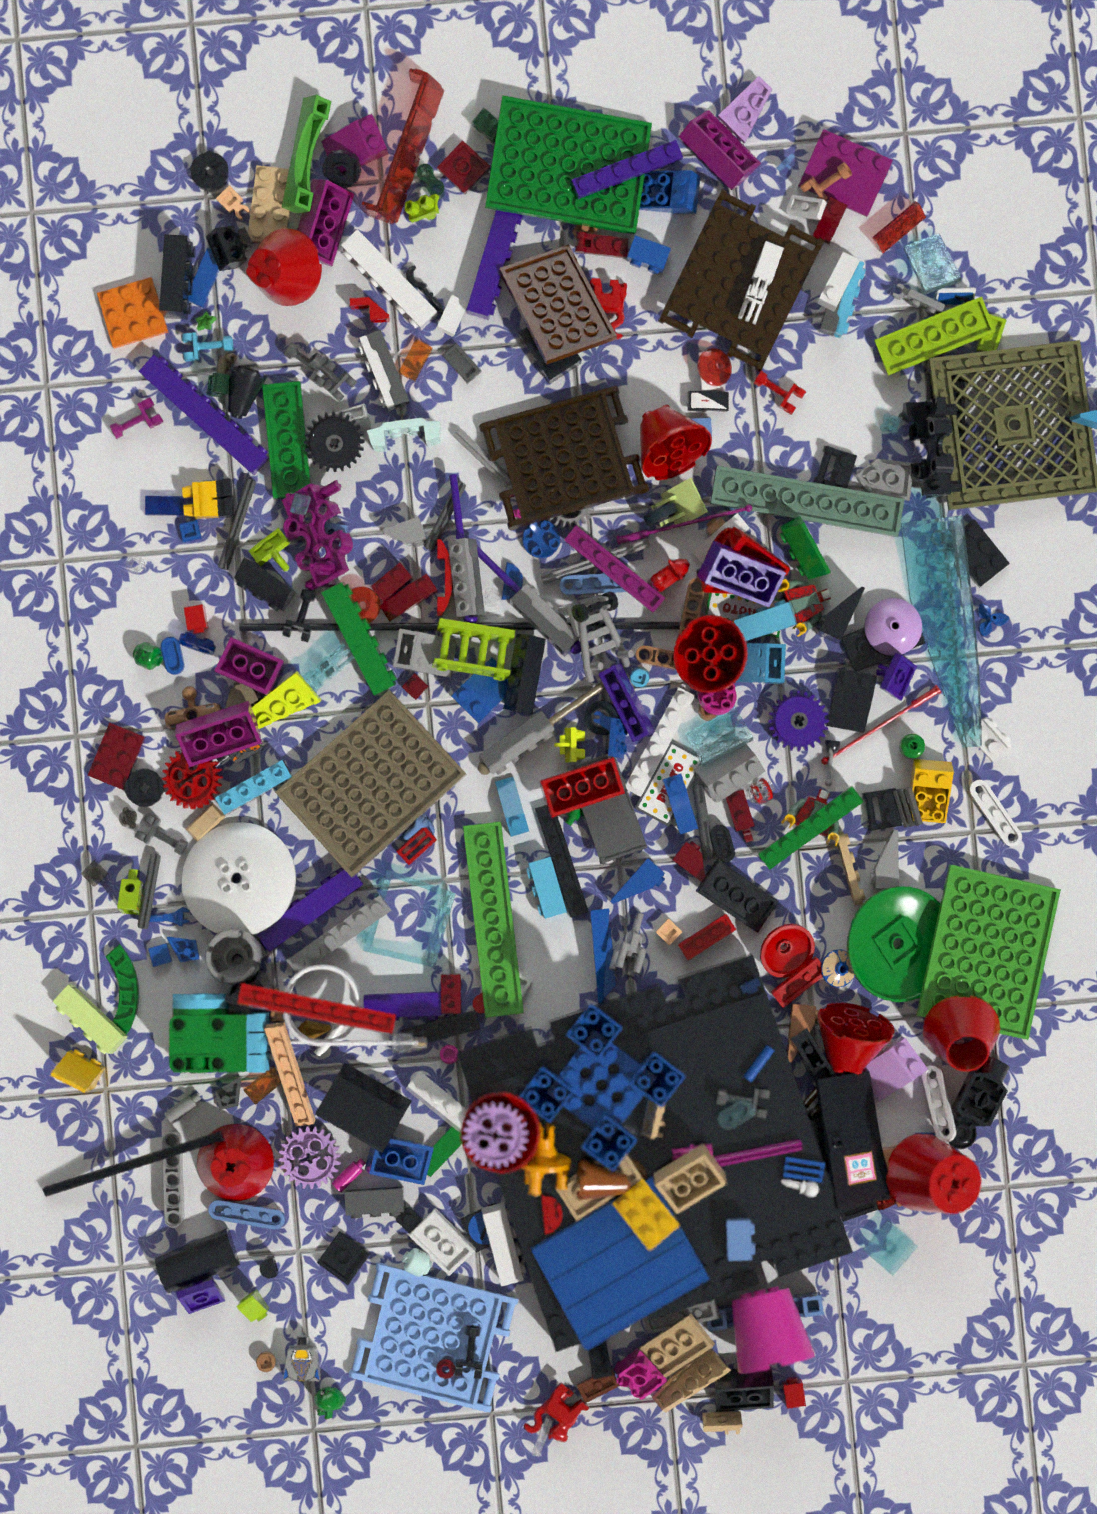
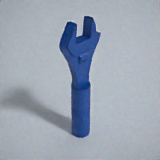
M182 907L169 914L150 915L149 923L168 921L182 927L183 924L190 922V920H183L184 913L191 912L187 908Z

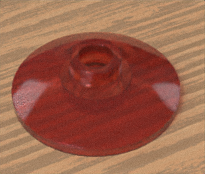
M717 348L707 349L698 359V372L704 382L711 386H720L729 380L732 373V365L729 357L722 350Z
M360 586L353 588L351 596L354 602L358 601L359 604L361 602L366 603V608L360 612L363 619L366 618L369 623L373 622L381 610V602L378 595L368 587Z

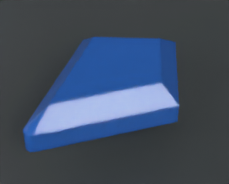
M167 937L180 963L200 959L196 940Z

